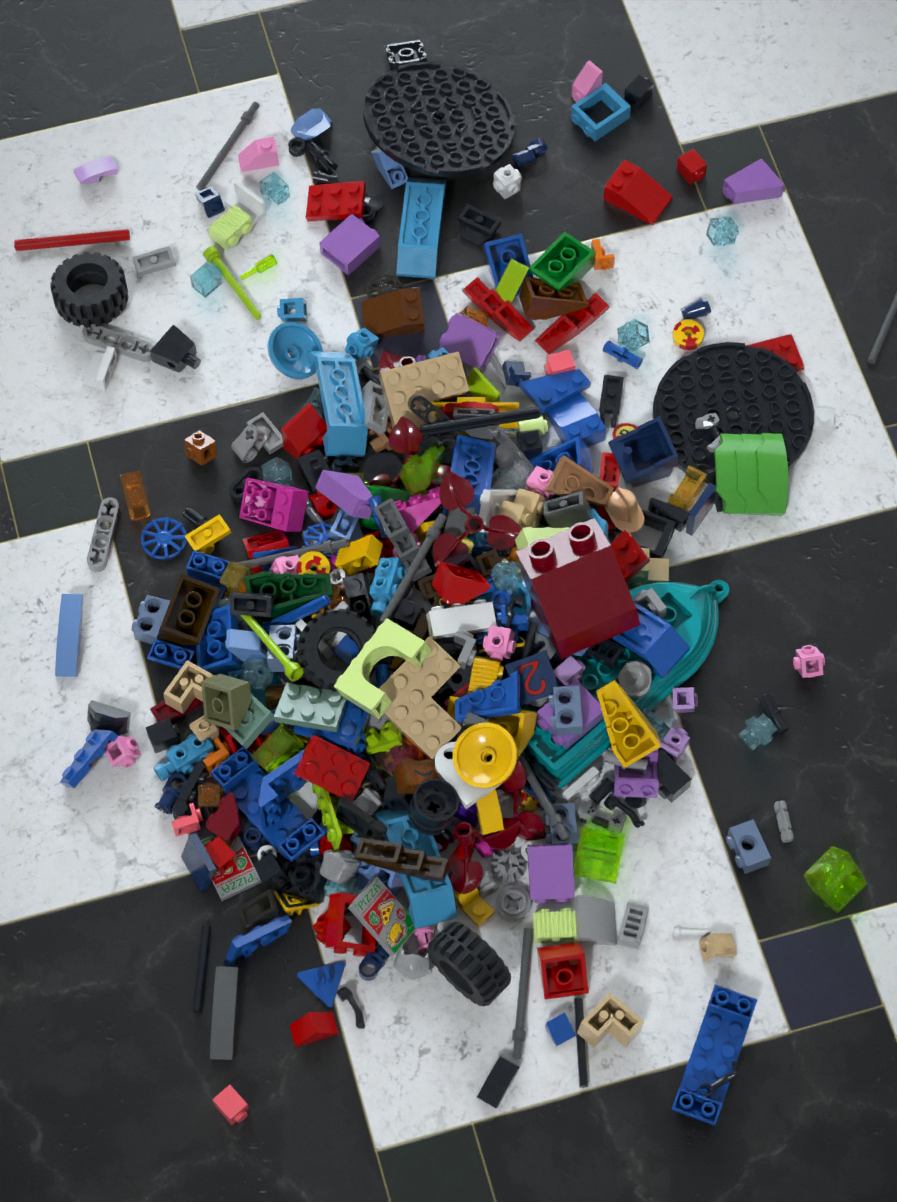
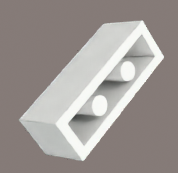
M485 599L474 601L472 605L466 606L465 603H456L452 605V608L445 609L444 606H435L426 614L429 635L433 640L454 637L456 631L461 633L462 630L471 634L489 632L490 626H497L493 603L486 602Z

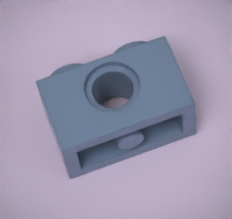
M754 819L729 828L728 836L726 837L730 849H734L737 866L742 868L745 874L769 865L771 856ZM748 844L752 847V850H745L742 845Z

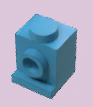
M304 298L280 299V305L277 306V315L283 322H307V302ZM295 309V314H290V311Z

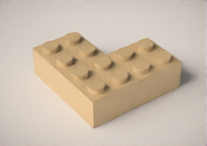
M459 351L382 371L378 374L392 427L397 424L402 416L412 421L419 430L421 425L427 424L408 408V400L412 395L419 394L429 402H435L465 394L469 391ZM416 400L414 402L415 408L418 407L423 411L427 409L420 404V401ZM433 411L428 415L430 422L436 421Z
M429 636L425 642L432 652L418 668L405 661L379 689L392 701L383 715L429 760H432L438 750L460 731L461 726L431 697L461 666Z

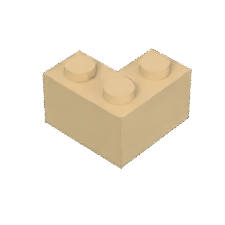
M518 489L513 503L503 500L498 515L510 517L521 528H536L539 526L541 517L544 514L543 502L547 500L541 494Z
M641 548L649 558V548ZM649 558L650 562L626 583L628 589H634L646 584L669 582V559Z
M187 660L163 693L165 703L184 714L195 697L203 701L201 681L214 675Z
M609 993L581 1022L577 1034L595 1048L609 1033L626 1048L640 1033L644 1021L614 995Z

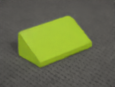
M513 259L510 260L495 290L505 302L508 300L510 303H512L529 268Z
M474 367L467 378L469 391L474 397H485L486 402H500V392Z

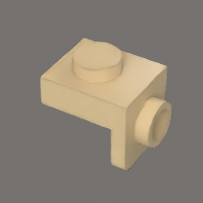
M204 715L189 725L200 742L209 737L213 741L216 738L220 740V727L205 722Z
M711 933L699 941L700 952L704 962H708L713 958H732L737 955L732 934Z

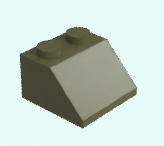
M218 674L201 681L205 722L237 730L251 704L250 682L223 674Z

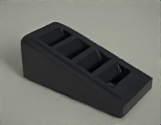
M653 497L649 500V512L675 521V529L678 532L683 531L687 525L689 511Z
M609 640L598 643L600 645L596 651L592 650L595 646L593 645L584 653L613 670L623 656L624 648ZM603 647L607 648L603 655L600 654ZM610 651H612L613 655L610 658H608V654L610 653Z

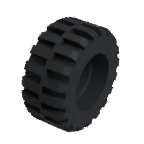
M83 252L82 255L75 254L72 256L73 258L65 259L63 265L59 264L55 269L56 272L52 274L50 283L57 313L68 323L72 322L73 325L78 327L84 325V327L90 328V324H95L98 327L103 323H110L112 318L116 319L121 314L120 311L125 309L129 297L124 271L119 266V263L114 259L111 260L110 256L105 254L102 256L98 252H94V254ZM99 284L104 286L101 291L93 295L83 296L75 294L79 288L85 285Z
M331 609L316 615L302 630L296 646V660L299 661V665L303 668L304 678L308 682L311 681L314 687L337 691L334 685L346 670L334 671L322 663L318 655V646L321 639L326 634L335 631L346 633L355 641L359 654L365 643L375 634L376 630L374 627L368 625V620L365 617L360 618L356 612H346L345 609H338L336 611ZM378 662L373 666L369 678L377 668Z
M460 922L449 923L428 944V956L434 966L438 968V971L458 992H461L464 997L470 999L474 1004H478V1006L490 1005L511 982V973L496 951L476 932H473L468 926H464Z

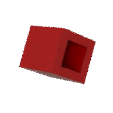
M694 149L678 157L677 170L689 184L700 181L706 176L707 164Z
M219 836L214 840H209L204 845L216 867V871L221 876L238 862L236 853Z

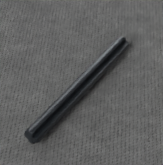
M530 407L425 424L420 426V432L422 437L537 419L540 418V410L538 407Z

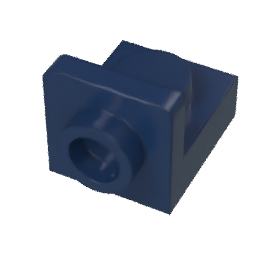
M212 186L194 193L197 201L203 206L208 218L225 211L220 194Z
M504 361L502 364L506 385L519 387L520 381L531 378V372H525L522 361Z

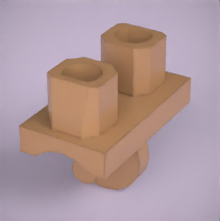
M387 421L386 431L383 434L368 428L367 438L375 433L378 436L369 442L376 453L385 448L388 451L392 450L389 439L386 436L393 429L392 423Z

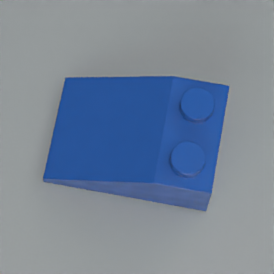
M522 233L487 242L482 246L495 290L511 259L530 267ZM527 271L525 277L534 278L533 274ZM523 281L515 296H518L520 294Z
M581 393L545 412L562 444L577 436L588 447L605 441L606 427L598 413Z
M577 436L527 460V476L529 478L536 466L554 471L562 456H566L593 474L591 450Z
M230 604L212 610L200 644L196 645L197 666L214 676L218 674L229 676L228 672L247 669V664L226 648L227 630H239L236 615L230 614Z

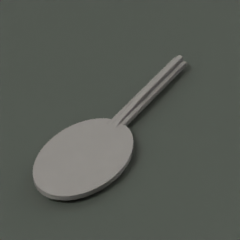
M493 353L490 362L506 389L501 396L500 402H519V409L536 407L520 387L506 385L503 367L495 353ZM540 412V416H542L543 420H545L544 414ZM511 428L512 430H516V433L519 434L518 428Z

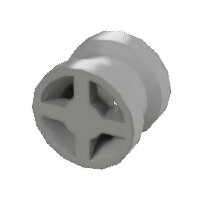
M491 871L483 872V879L478 886L479 895L482 898L493 894L500 887L499 883L493 880Z

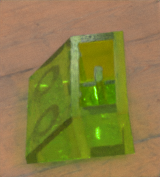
M433 446L425 451L426 454L421 456L418 454L413 455L407 459V463L402 465L403 469L399 472V476L410 495L427 488L437 476L445 451L444 446L439 448Z
M280 723L255 749L251 756L268 773H271L306 748L305 743L294 731L284 727L285 723Z
M582 826L573 871L574 876L616 884L625 834Z
M834 846L803 874L812 891L838 913L868 884L850 853Z

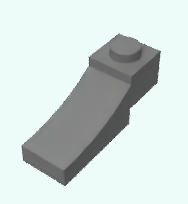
M369 381L361 389L365 409L364 426L379 434H383L386 431L388 417L386 401L382 387Z

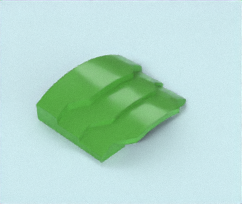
M720 434V445L714 451L716 492L723 499V514L782 516L785 514L788 499V463L782 434Z

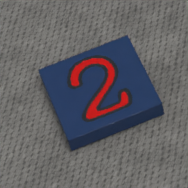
M712 483L706 487L688 513L686 533L691 536L714 505L717 486Z
M547 651L505 665L509 677L515 671H518L520 674V706L553 695V687H559Z

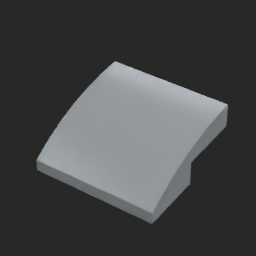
M577 895L574 898L577 940L595 941L596 945L616 946L614 902L597 897Z

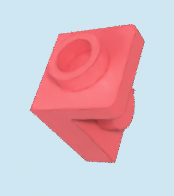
M193 803L189 804L191 816L183 815L171 821L176 837L201 830L199 822L203 821L200 809L195 810Z

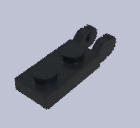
M604 375L599 407L600 418L603 424H605V413L613 414L610 425L611 428H616L624 377Z
M199 761L195 765L173 807L174 820L188 814L187 805L189 802H194L198 793L196 791L198 785L203 784L208 774L206 772V764Z
M347 798L339 799L336 812L337 819L363 838L380 841L386 840L382 836L387 834L388 830L384 823L375 821L374 818Z

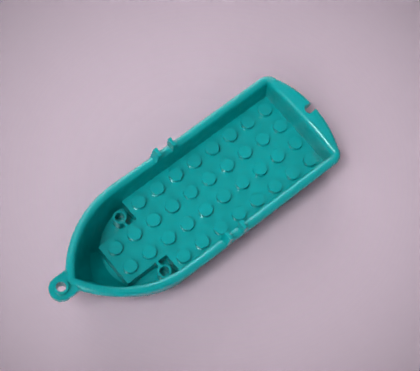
M715 580L709 585L701 587L687 583L662 582L646 584L630 590L634 601L635 596L639 592L653 588L667 607L666 616L661 619L672 625L690 647L686 655L663 679L651 672V684L646 695L641 698H631L645 716L651 710L656 712L659 704L673 692V688H678L688 680L708 657L718 631V605L729 594V586L725 581ZM612 638L607 640L624 648V654L613 670L585 654L582 656L570 655L575 660L578 659L584 664L586 669L583 671L582 679L579 683L598 702L597 690L614 680L619 684L618 676L627 662L635 660L645 662V659ZM596 644L592 650L596 651L600 644ZM603 647L600 654L603 655L607 648ZM610 651L607 657L610 658L613 652ZM527 703L520 706V709L537 713L543 706L538 708ZM536 717L534 734L522 753L525 759L527 758L530 761L528 756H533L543 767L545 766L547 771L559 782L557 789H561L611 746L605 720L602 719L566 750L562 745L558 746L554 742L552 734L548 730L544 731L538 725Z

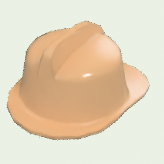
M620 487L616 488L604 507L613 524L622 532L627 530L629 533L637 532L644 524V515L637 503V499L631 491L621 489Z

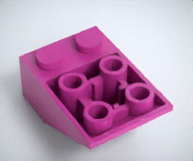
M246 478L239 518L286 532L302 531L309 491Z
M440 487L429 490V494L421 496V493L409 497V501L403 503L401 500L395 501L411 533L441 504L439 498Z

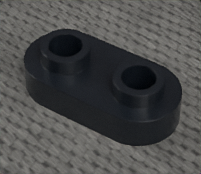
M247 468L230 485V497L234 501L242 502L243 494L239 495L237 492L242 491L244 493L246 478H257L256 480L264 481L263 472L260 468Z

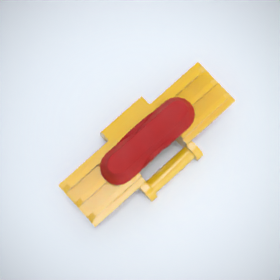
M457 397V402H431L452 420H454V407L495 409V413L519 409V402H486L485 397ZM433 411L435 419L437 420L438 413L436 411ZM518 422L494 425V429L518 428ZM465 430L458 431L457 433L459 435L471 437Z

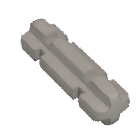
M783 800L774 803L775 813H777L776 818L779 831L781 832V840L783 843L791 842L794 836L791 830L789 814L786 810V802Z

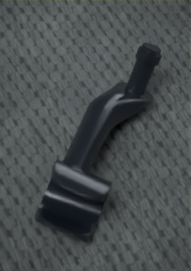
M515 593L512 595L511 602L505 611L508 617L505 624L507 628H510L511 620L514 618V608H523L522 603L525 596Z
M608 796L604 801V806L607 809L613 811L615 807H618L625 812L636 828L645 825V822L640 821L637 814L622 804L618 797Z
M342 987L337 991L338 997L342 1002L345 1000L349 1001L355 1012L356 1027L364 1029V1018L360 1007L354 1000L352 992L347 987Z
M732 1061L733 1072L723 1076L711 1085L703 1083L700 1089H707L709 1094H702L701 1096L711 1098L714 1090L737 1078L740 1074L737 1071V1062Z

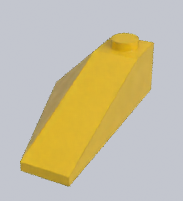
M616 680L597 690L613 753L624 768L661 747L659 734Z
M450 696L447 713L455 720V700L461 697ZM520 709L518 714L487 718L486 720H488V723L500 725L512 735L517 745L518 756H520L534 734L537 713Z

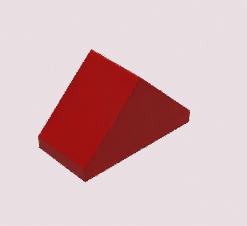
M309 1012L289 1025L295 1047L339 1034L332 1012Z

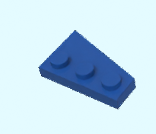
M580 369L519 382L521 390L539 408L542 414L591 386V382Z
M518 671L511 673V677L502 681L499 679L492 682L493 685L483 690H475L456 699L455 720L458 723H462L468 712L484 719L520 713V674Z
M94 729V731H91L86 737L84 746L74 755L72 764L64 770L60 783L65 787L75 788L92 768L91 762L99 756L101 757L106 752L104 749L105 745L110 739L114 742L118 735L113 731Z
M288 915L282 918L276 917L263 927L257 926L250 933L244 936L240 934L233 938L224 960L226 967L234 966V961L242 955L245 958L252 955V952L258 948V945L266 946L286 934L292 924Z

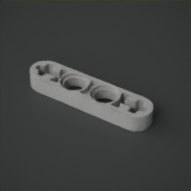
M90 324V328L84 327L82 330L83 338L88 344L106 349L107 346L114 347L116 353L142 362L152 360L150 350L153 348V345L147 341L102 326L96 327L95 324ZM107 337L115 338L112 343L104 341ZM125 343L133 344L130 349L122 347Z
M112 497L102 501L87 556L88 567L93 572L103 571L107 565L120 513L119 503ZM113 505L114 508H111L110 516H108L107 508ZM103 522L111 523V527L107 530L100 528ZM99 540L107 542L102 548L96 546V542ZM98 553L100 562H98L97 565H94L93 562L96 561Z

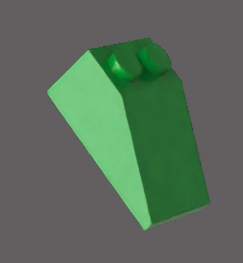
M564 232L528 268V271L556 290L561 291L583 278L594 266L596 252Z

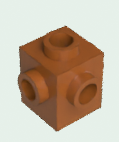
M200 430L184 439L186 456L201 466L217 457L216 441Z

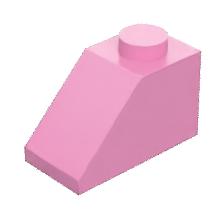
M590 60L585 64L572 84V97L576 102L602 86L603 71Z
M274 137L254 140L238 154L241 172L279 166Z

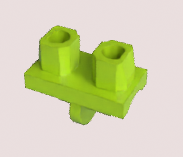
M391 722L385 723L381 727V732L378 733L373 728L365 730L366 752L369 755L386 751L388 755L392 756L397 753V747L402 745V733Z

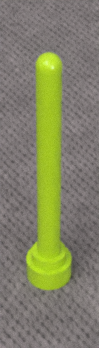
M215 246L208 247L203 252V257L207 262L217 267L253 317L257 320L261 319L262 315L220 260L218 249Z
M241 615L284 666L285 675L289 680L296 681L301 678L304 672L299 663L290 661L252 616Z

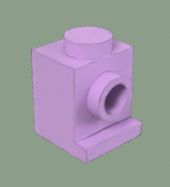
M570 656L554 670L559 687L569 686L576 679L580 682L582 673L586 669L580 660H575Z
M694 687L673 688V710L678 713L695 712V706H698L697 693L695 694Z
M671 727L661 742L658 752L662 749L677 763L689 744L690 737L687 736L688 733L682 728L674 729Z

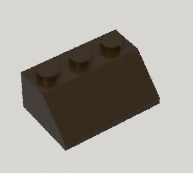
M181 574L157 638L176 645H199L220 588Z

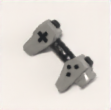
M716 413L707 414L698 418L695 422L696 429H709L714 439L707 446L709 452H714L720 445V432H718L716 427L719 423V418Z
M592 799L589 800L586 807L579 806L575 815L578 821L588 825L590 823L607 829V833L610 835L620 836L626 817L625 813L610 818L608 821L596 815V803Z

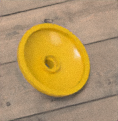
M486 722L475 724L466 729L457 739L453 750V764L459 777L467 784L482 789L492 788L506 781L514 771L518 758L517 745L512 735L500 725ZM488 755H492L490 762L486 761Z

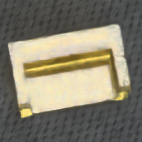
M689 465L686 470V476L676 492L670 494L668 503L689 511L705 486L707 474Z
M229 561L220 579L221 584L228 586L223 596L225 601L230 602V593L247 592L244 577L250 575L248 567Z

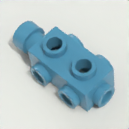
M380 558L379 564L375 569V577L370 586L369 594L375 601L372 604L370 613L377 618H381L407 572L406 567L399 558Z
M192 733L179 745L175 744L170 747L168 752H166L167 761L163 764L159 763L153 769L162 782L168 779L173 772L188 775L193 771L197 762L203 763L206 756L214 751L215 743L211 737L200 742L195 734Z

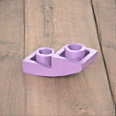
M111 157L97 159L74 169V174L80 184L98 183L99 177L117 175L118 167Z

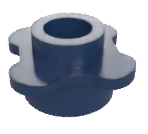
M249 827L240 840L243 845H248L251 850L256 851L259 849L260 843L266 839L259 829Z

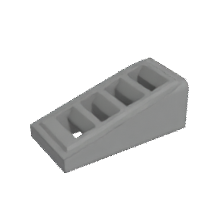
M627 902L617 944L634 949L639 948L649 907ZM632 909L643 912V914L640 916L629 912ZM628 917L641 921L640 923L629 921ZM626 925L638 927L639 929L634 930L626 928ZM624 932L635 934L637 937L624 935Z

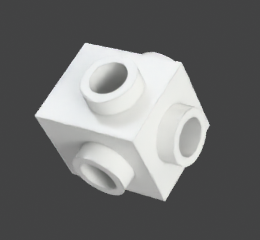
M510 164L501 167L494 173L493 186L504 199H507L520 191L521 174L517 169L514 170Z

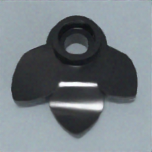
M365 194L364 214L368 215L361 217L365 223L372 221L375 218V213L382 209L383 197L381 194L372 198Z
M442 434L439 437L429 436L423 439L418 445L424 451L422 465L430 467L439 463L450 466L452 451L455 447L454 438L449 434ZM444 441H447V444L445 446H442V443Z

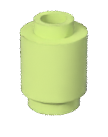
M542 416L537 419L518 422L519 434L538 430L541 437L545 436V432H548L547 420H543Z

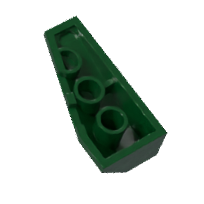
M264 571L244 577L247 592L275 594L272 617L252 616L258 624L279 617L323 595H328V597L334 595L329 574L304 573L299 575L287 572L277 574Z

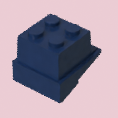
M660 417L652 419L638 426L637 429L608 442L626 484L630 482L633 488L671 476L672 469L677 467V452Z

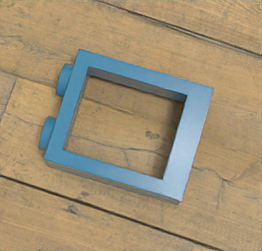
M605 83L571 106V120L574 124L579 125L588 137L597 141L630 118L631 106ZM602 100L614 113L596 125L584 111Z

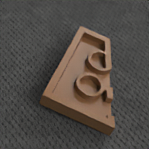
M566 456L560 458L544 489L546 492L560 496H567L568 494L571 495L572 493L575 494L582 491L588 503L601 507L607 504L614 490L612 486Z

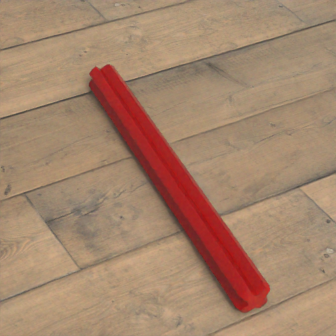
M128 229L18 239L14 240V247L16 251L128 241L130 240V232Z

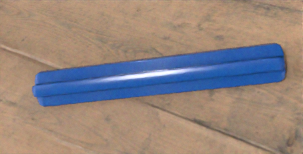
M323 595L260 626L267 634H270V625H289L328 607L331 601L328 595Z

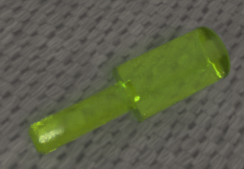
M270 254L256 262L255 267L240 275V279L244 280L256 272L261 274L277 264L275 257Z

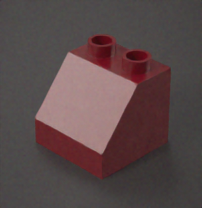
M595 518L586 522L576 523L570 529L546 539L536 540L530 546L515 551L526 589L531 598V605L561 659L640 626L635 603L616 556Z

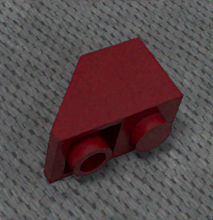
M229 792L227 796H223L220 800L216 813H212L209 816L205 828L210 834L215 837L219 836L226 844L231 846L242 830V822L237 798L232 792Z

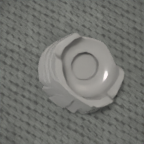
M640 660L627 662L618 676L621 688L631 698H641L646 695L651 684L650 667Z
M349 850L324 851L320 874L333 882L347 883L350 877H355L360 863Z
M399 949L393 967L403 976L409 979H416L432 973V960L429 958L428 953L426 955L405 952L404 949Z

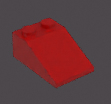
M623 160L604 186L603 200L651 225H654L673 198L670 193L643 169L626 160Z

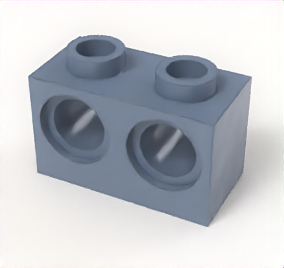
M147 595L145 601L140 603V614L138 619H134L131 628L135 640L153 644L155 639L160 640V638H157L169 606V600ZM153 609H159L155 613L150 612ZM146 627H152L149 631L143 630Z
M270 625L269 636L290 661L299 663L296 660V646L300 633H297L296 625ZM268 648L267 662L269 672H285L284 666Z
M579 685L553 687V695H549L550 708H554L555 715H551V728H556V736L583 734ZM561 698H568L570 702L564 704L559 700ZM564 718H569L572 720V722L569 724H564L561 722V720Z
M574 803L552 804L556 813L565 817L563 826L570 838L564 842L557 840L556 837L559 835L556 829L551 827L547 813H544L545 826L549 825L550 832L546 833L547 844L571 843L572 852L578 851Z

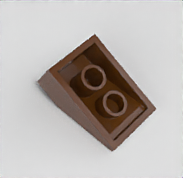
M524 277L519 299L526 318L531 320H547L588 307V301L580 283H573L558 291L541 279Z
M420 287L399 289L361 302L364 327L378 338L424 333Z

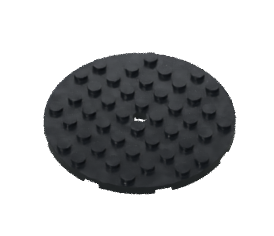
M440 62L408 63L398 66L396 70L390 73L385 72L369 88L363 107V119L366 130L372 141L384 154L404 167L434 176L456 177L471 175L493 166L508 151L513 139L515 126L514 115L508 101L501 92L498 93L491 87L492 84L465 68L455 65L454 68L441 66Z
M723 342L710 344L698 348L697 351L687 356L684 355L664 374L657 387L653 401L652 419L661 418L678 455L677 467L692 478L709 484L706 470L715 468L714 452H709L707 446L714 439L709 429H696L695 422L698 418L710 413H716L719 418V423L716 427L720 434H782L786 448L788 470L797 463L805 452L814 425L812 397L806 383H803L796 369L777 354L762 347L758 349L746 346L745 343ZM735 411L739 416L733 419L728 416V413Z

